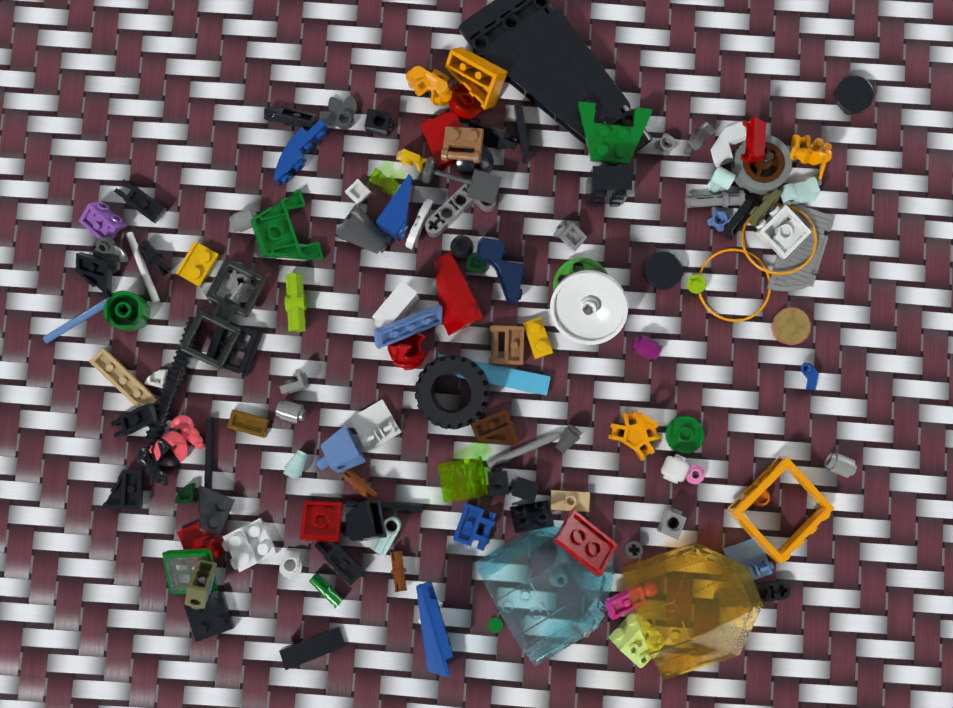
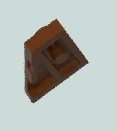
M506 409L471 424L477 442L520 444Z

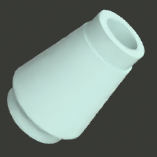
M297 450L284 467L283 474L295 480L299 476L301 477L308 455Z

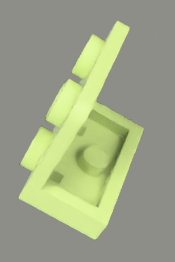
M636 609L608 637L639 668H643L666 643V638Z

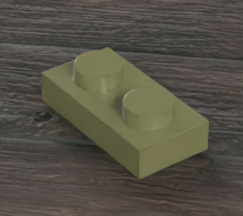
M777 188L772 193L768 192L762 199L763 203L760 206L756 205L751 210L749 223L755 227L779 201L782 192Z

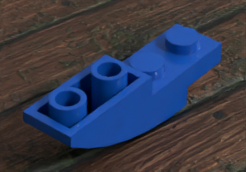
M321 119L309 131L301 127L284 148L274 174V180L279 186L288 183L296 171L303 169L307 161L303 154L309 153L318 140L321 141L326 137L329 130Z

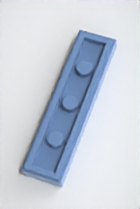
M437 304L374 329L375 346L380 349L442 324V306Z

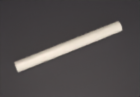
M128 232L125 234L152 303L160 302L159 296L141 251L138 248L133 232Z

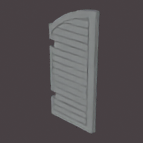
M793 204L794 207L804 212L812 221L817 234L816 250L812 259L802 269L785 275L771 274L766 289L789 292L809 286L813 287L816 276L811 273L812 270L818 271L828 240V236L823 234L824 231H831L834 216L799 204ZM793 209L792 211L810 229L811 233L785 259H781L777 254L772 269L774 272H786L798 268L806 262L813 250V230L807 219Z

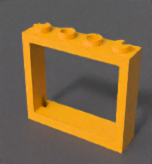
M779 456L726 511L773 561L782 563L791 557V553L796 548L803 545L804 539L808 535L813 534L822 521L830 517L831 512L835 508L788 457ZM787 470L820 507L776 550L743 513Z

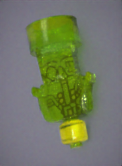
M377 168L374 169L368 180L374 185L377 184L383 187L382 192L391 195L399 189V183L393 176L388 178Z

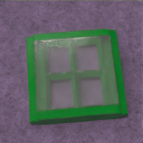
M211 549L168 550L162 553L170 593L186 594L197 559L213 562ZM216 575L211 592L218 590ZM200 577L199 582L204 584L206 577Z

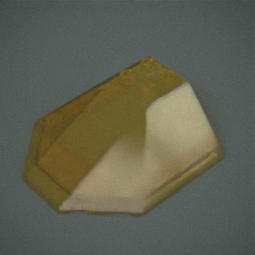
M694 542L622 567L637 621L650 655L664 680L740 656L763 606L748 566Z

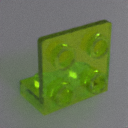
M481 456L438 464L444 502L488 495Z

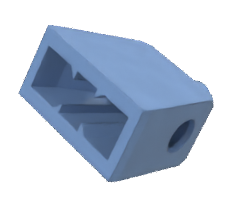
M343 426L321 444L324 456L316 460L320 470L330 466L337 473L366 462L352 431L346 426Z

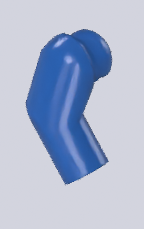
M804 363L801 365V372L807 378L806 389L815 391L819 374L812 364Z

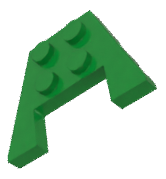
M579 101L578 111L581 116V124L585 133L590 161L629 165L652 114V109L635 108L633 127L594 123L596 103Z
M300 189L251 219L250 222L262 257L323 260L324 256L319 242L299 246L288 215V211L304 208L306 205Z

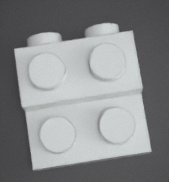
M777 205L769 211L771 216L767 220L762 219L755 226L757 230L754 233L766 246H770L781 259H785L811 231L787 205Z
M262 518L223 536L222 546L226 552H230L232 559H230L231 565L235 570L238 569L239 572L278 553Z

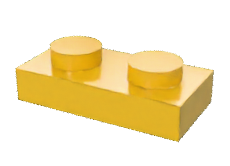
M541 317L524 322L523 327L534 359L553 354Z

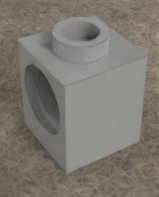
M671 508L670 511L665 509L656 531L678 540L687 518L681 516L682 511ZM674 517L676 519V525L670 528L668 526V520Z

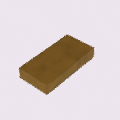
M232 409L227 428L265 438L270 419Z

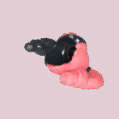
M180 415L171 421L169 432L164 434L154 445L145 446L139 450L137 461L145 468L148 476L154 478L156 483L167 486L168 478L160 466L172 467L184 461L188 453L187 441L197 449H203L205 445L197 428H194L193 420L186 415Z

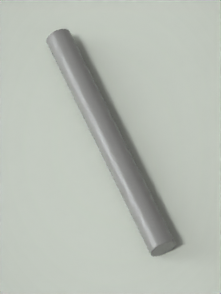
M556 431L486 461L490 469L560 439L559 434Z

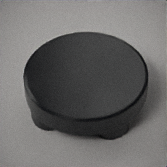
M849 76L837 85L833 96L836 104L843 110L844 114H858L871 105L874 99V90L870 82L865 78Z
M658 252L653 254L645 263L643 276L653 288L668 290L677 285L681 280L683 267L681 261L674 254Z

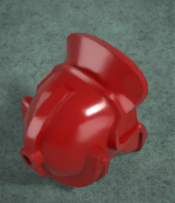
M417 333L387 345V350L393 360L392 363L397 367L404 368V370H413L420 367L425 358V352L420 347L423 339H425V335Z

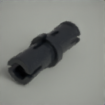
M148 240L141 242L143 247L139 244L138 248L148 258L147 261L154 265L162 276L169 273L167 269L171 271L172 268L162 258V254L156 251Z

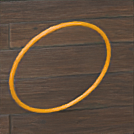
M776 203L774 206H782L784 204ZM791 205L787 206L803 215L807 219L813 230L814 246L812 253L805 263L791 271L774 272L762 268L751 259V257L746 251L744 244V232L746 225L751 218L750 216L742 228L741 244L748 260L755 267L764 272L775 275H785L794 273L802 269L804 266H806L815 253L817 246V234L815 227L810 218L804 212Z
M729 248L714 253L704 262L699 271V275L702 274V271L706 264L718 254L728 251H739L744 253L743 249ZM747 251L764 269H767L765 264L756 255ZM766 272V275H767V278H768V282H769V280H770V274ZM768 289L766 300L761 308L754 314L741 319L722 317L707 306L701 293L699 298L704 307L717 318L730 322H740L753 318L763 310L769 300L771 289Z

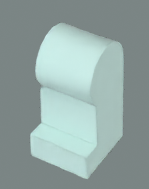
M810 177L807 181L795 184H786L779 189L782 192L781 199L784 205H796L815 201L820 193L815 177Z

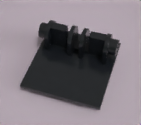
M548 500L510 507L515 533L554 527Z

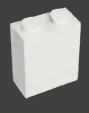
M401 281L372 316L375 320V326L379 328L404 318L420 299L418 293L404 281Z

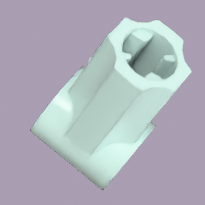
M718 166L707 184L709 191L715 194L722 192L724 189L728 190L736 175Z
M394 516L384 521L387 537L375 539L370 547L374 552L386 556L401 529L400 519ZM388 521L396 522L397 529L395 531H390L387 528Z

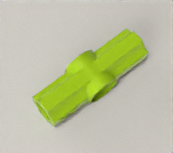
M289 273L285 278L287 295H285V309L288 312V331L303 332L306 331L305 311L307 310L303 274Z

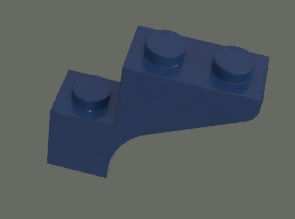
M482 237L478 240L475 259L485 261L494 268L506 301L510 304L517 303L522 297L520 286L521 281H524L525 278L524 264L503 261L502 259H504L506 254L504 241Z

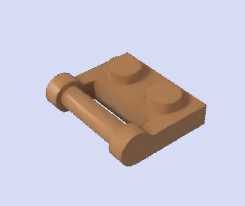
M446 126L441 160H470L473 163H480L484 130L480 128ZM450 148H467L475 150L474 153L452 152L450 151Z
M490 326V332H492L491 358H489L488 364L523 365L524 327ZM499 332H505L504 358H498Z

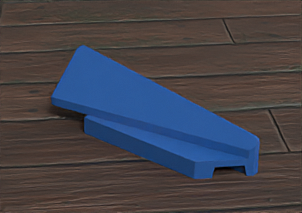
M432 581L416 586L426 667L431 673L450 677L448 659L453 657L452 646Z

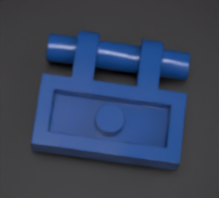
M466 503L453 540L470 547L473 540L479 541L477 549L484 551L486 544L490 541L491 529L495 527L497 514L490 511L487 518L482 517L483 508ZM479 523L485 524L481 535L476 533Z

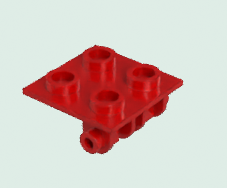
M199 522L177 531L183 549H211L212 559L227 553L222 546L223 540L221 535L216 537L199 530ZM201 557L190 558L191 567H194L197 559H201Z

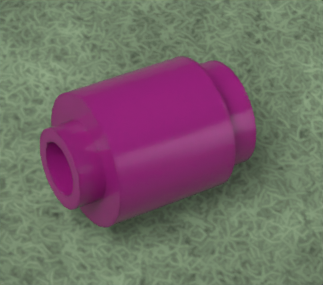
M643 335L640 338L636 337L632 345L635 348L634 353L650 360H656L662 350V346L658 342Z

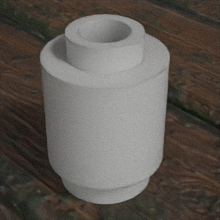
M249 208L233 214L229 221L234 232H242L252 228L250 221L257 216V213Z
M285 400L278 403L276 416H279L282 420L299 424L300 421L305 419L306 410H304V405Z
M830 453L825 460V467L829 471L846 478L850 475L853 476L857 470L855 460L839 453Z

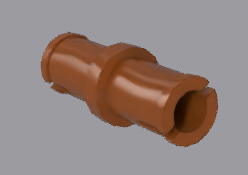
M351 468L345 470L346 473L341 475L353 486L355 492L358 491L367 500H373L374 496H377L378 493L366 483V480L364 478L361 479Z
M402 551L390 552L392 562L391 574H393L395 592L406 591L404 573L406 568L403 565Z

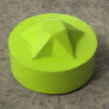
M695 274L688 278L687 288L691 293L700 294L706 289L707 282L703 276Z

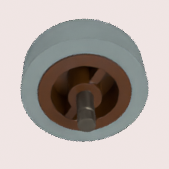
M766 135L764 161L745 163V161L740 159L741 154H745L746 140L733 154L734 161L731 162V172L736 175L734 181L741 189L751 194L763 195L774 191L775 188H778L787 180L792 169L789 149L781 140L770 135Z

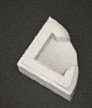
M160 369L146 379L145 384L163 388V385L166 384L165 379H168L167 373L170 370Z

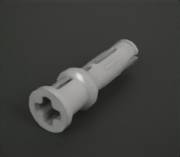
M739 190V192L732 193L723 191L717 195L686 196L685 206L686 208L709 206L728 208V206L733 205L741 207L745 202L744 190Z

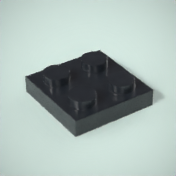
M223 590L210 594L204 609L196 610L184 604L195 642L235 628Z

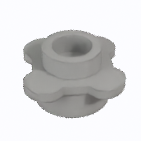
M664 133L662 138L655 142V147L659 148L665 156L669 155L670 151L678 145L677 141L668 133Z

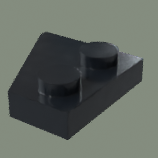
M84 252L76 253V272L85 278L92 287L97 286L103 292V297H110L112 293L113 262Z
M122 469L117 483L113 485L110 491L111 494L107 501L103 503L102 508L142 509L144 470Z
M200 485L197 489L199 494L198 512L200 514L199 530L218 537L235 500Z

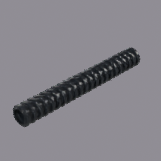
M190 316L187 318L189 321L185 324L187 327L183 329L185 331L181 335L183 338L179 340L181 342L177 346L179 349L175 351L176 356L173 357L175 360L171 362L172 368H169L170 373H167L168 379H165L164 390L160 392L162 393L159 396L160 401L156 403L158 406L155 407L158 422L148 426L149 430H146L147 436H144L145 441L155 443L163 436L162 433L166 431L164 429L168 425L166 422L170 420L168 418L172 414L170 411L174 409L175 398H178L177 392H180L179 387H182L181 381H184L185 370H188L187 365L190 364L189 359L192 358V356L181 352L180 346L195 317ZM203 320L189 346L191 348L197 346L195 344L199 340L197 337L201 335L199 332L203 329L201 327L202 324H205Z

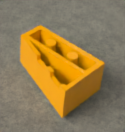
M464 47L450 49L445 68L460 84H463L470 91L469 94L482 104L481 107L484 110L496 106L508 72Z

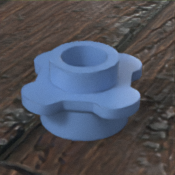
M715 209L712 212V217L707 220V224L717 228V231H723L730 217L724 212Z

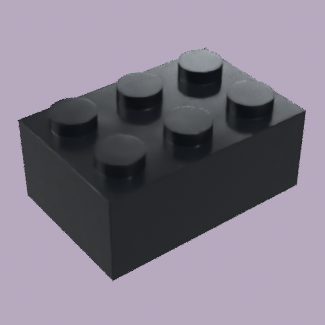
M592 166L586 180V204H590L593 207H599L602 204H609L610 207H619L621 204H624L632 191V166Z

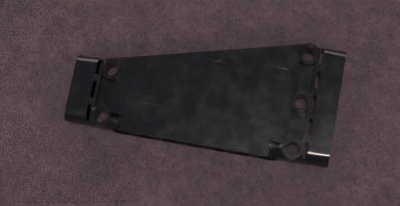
M494 0L466 19L458 27L459 32L473 49V53L506 70L508 73L505 80L586 147L585 133L581 124L580 112L578 111L579 101L596 103L594 123L633 127V124L629 125L625 122V119L633 121L634 111L630 109L629 101L558 7H553L550 0ZM537 3H543L545 6H538ZM512 23L515 27H508L507 24ZM479 44H483L485 47L480 49L476 46ZM644 129L634 153L642 149L653 139L646 129ZM604 163L605 166H618V165H619V164Z

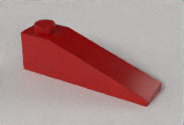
M451 252L434 259L438 302L442 306L443 325L448 336L482 321L483 316Z

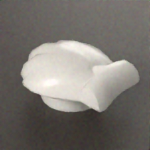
M284 551V557L279 567L283 577L291 579L301 573V551Z

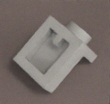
M571 221L561 222L553 234L555 237L560 238L572 251H576L587 238L576 224Z
M300 369L295 370L298 381L295 379L285 381V385L279 386L281 394L288 395L307 389L306 384L309 381L306 372L303 373Z

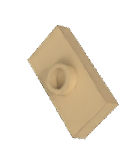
M551 490L550 510L570 511L575 509L576 511L589 512L590 492Z

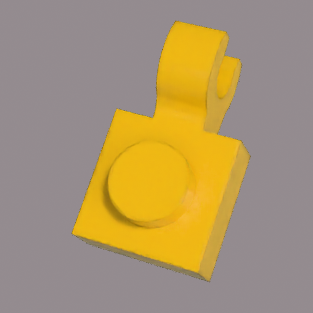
M406 149L400 150L396 156V159L401 161L402 165L408 167L415 165L417 170L423 174L424 168L422 164H426L427 158H421L420 155Z

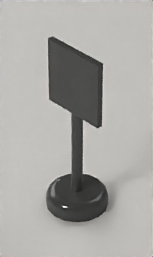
M428 157L422 175L423 183H430L435 174L469 184L466 197L494 205L502 177L475 169L472 179H465L435 170L436 159Z

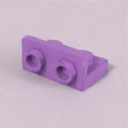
M102 202L88 203L79 219V222L97 238L110 237L114 240L118 231L127 227L122 218L115 215Z

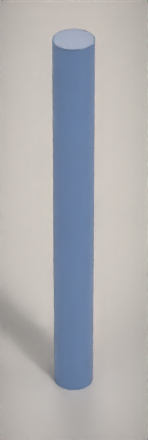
M110 297L43 337L45 343L51 342L103 310L106 300Z

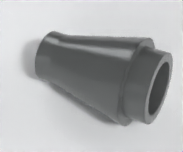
M571 424L568 427L565 426L555 447L562 453H565L580 439L582 432Z

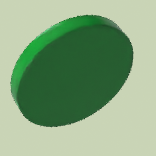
M493 617L488 622V628L491 632L498 633L503 628V622L500 618Z

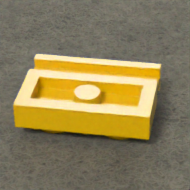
M195 241L176 274L201 288L220 255Z

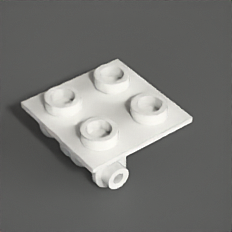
M383 399L349 418L368 452L401 433Z

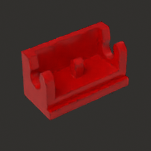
M756 117L750 118V122L743 120L742 125L747 128L745 154H741L740 159L745 161V163L764 161L766 123Z

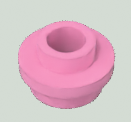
M690 465L686 480L691 484L701 483L705 476L704 470L698 465ZM694 471L698 472L697 478L692 477Z

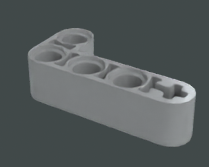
M464 184L426 220V233L430 237L440 236L473 203L484 212H491L496 206V199L494 205H485L482 201L466 197L470 185ZM464 198L466 202L463 205H459L456 203V200ZM448 210L453 214L451 217L445 218L442 215L443 212ZM430 225H437V230L431 229Z

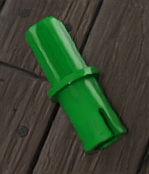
M314 574L309 580L322 594L321 597L324 596L334 608H337L344 600L332 588L333 585H329L319 574Z

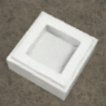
M359 179L345 191L358 206L372 193Z

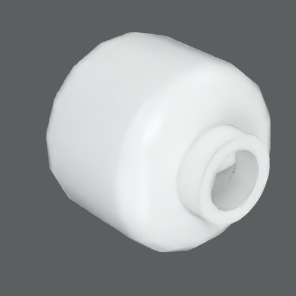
M675 454L674 457H666L661 468V473L664 475L663 478L675 484L683 482L690 468L689 464L685 462L686 458Z

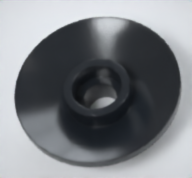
M482 146L480 166L478 168H474L476 163H473V161L457 160V170L462 178L471 179L475 169L491 173L494 160L491 152L486 147ZM466 148L461 152L474 153L475 149Z

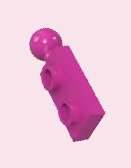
M647 582L642 588V586L637 584L606 599L605 603L609 617L615 620L645 605V597L653 598L657 595V585L653 582Z

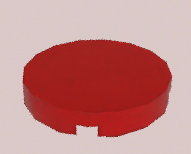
M461 85L454 86L451 89L452 97L448 101L450 108L454 113L466 119L478 117L483 110L482 104L469 94L470 91L466 87H460Z

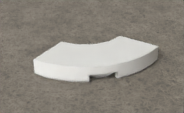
M428 198L423 203L405 244L407 248L412 249L429 217L433 201Z

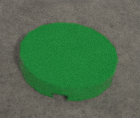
M678 416L667 425L665 440L673 451L680 454H691L702 445L704 430L695 418Z

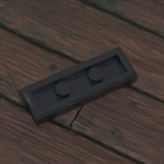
M516 103L514 104V116L522 164H526L530 161V151L522 104Z

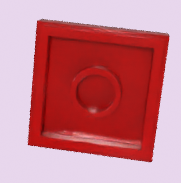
M304 501L300 540L340 542L343 502Z

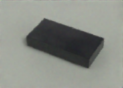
M746 199L724 227L725 236L728 239L732 240L751 216L750 212L753 209L751 201Z

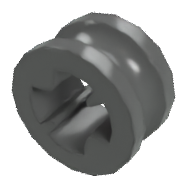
M630 540L625 544L624 551L628 557L636 559L642 555L643 547L639 542ZM632 544L639 548L638 552L635 551L636 554L634 555L629 551V547Z

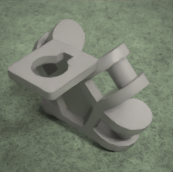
M229 267L216 295L227 300L226 296L231 295V300L228 301L240 306L241 297L246 290L254 289V285L251 284L250 277ZM238 279H243V283L238 284ZM212 283L203 290L205 295H207ZM209 300V302H210L211 305L216 304V303H214V302H212V301Z

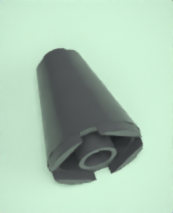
M357 204L354 205L334 234L337 238L376 254L379 251L383 253L389 245L386 242L388 238Z

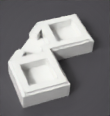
M743 121L724 128L711 148L716 168L734 161L730 146L746 140V128L742 125Z

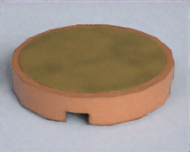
M788 307L775 314L771 323V330L773 336L779 342L795 345L807 339L811 330V323L804 311Z

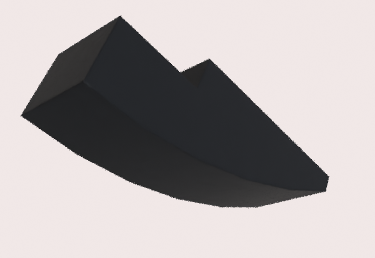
M338 626L285 646L279 652L285 670H288L345 646V642Z

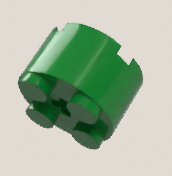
M123 290L113 293L106 300L103 313L105 319L113 327L133 332L147 325L150 308L144 298Z

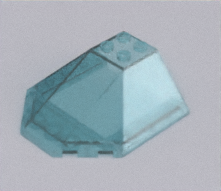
M555 526L526 531L475 562L493 602L534 667L603 625L606 612L605 600L609 598L615 573L609 562L602 576L597 577L553 542L560 529Z

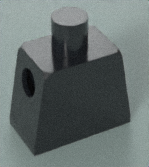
M365 500L346 513L347 525H344L341 530L342 534L345 537L349 536L351 541H368L387 537L380 501Z

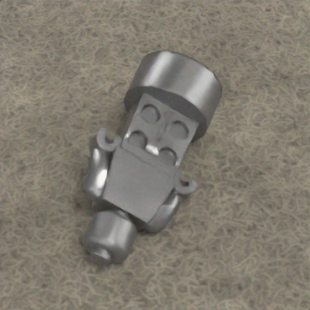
M704 121L696 134L691 133L684 153L689 155L692 150L696 152L701 147H704L703 142L715 132L713 126Z

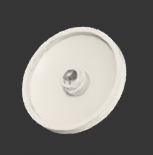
M593 270L578 271L565 277L556 286L550 301V314L554 325L566 338L580 344L596 345L612 339L621 331L627 319L628 300L620 284L609 275Z

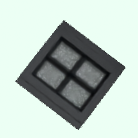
M230 322L239 327L241 333L223 368L248 376L263 333ZM216 326L206 355L218 360L232 332Z

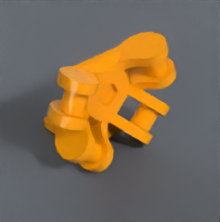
M415 66L406 73V80L409 82L408 86L415 89L417 96H421L427 90H431V103L433 105L446 106L452 97V92L448 88L449 76L437 69H434L431 73L421 66Z
M793 135L790 159L801 160L803 164L818 165L821 163L817 181H821L826 163L832 158V145L828 142L824 143L821 138H816L811 144L810 135H804L803 137Z
M633 410L629 414L623 412L621 417L624 426L611 424L612 432L608 439L623 442L636 452L641 461H644L647 455L655 453L649 441L660 439V435H657L656 430L658 423L643 413H638L637 410ZM633 420H634L635 423H636V424L629 425V421H633ZM620 429L624 430L623 437H619Z

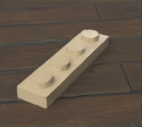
M102 348L89 361L137 408L148 403H154L155 406L159 401L107 349Z

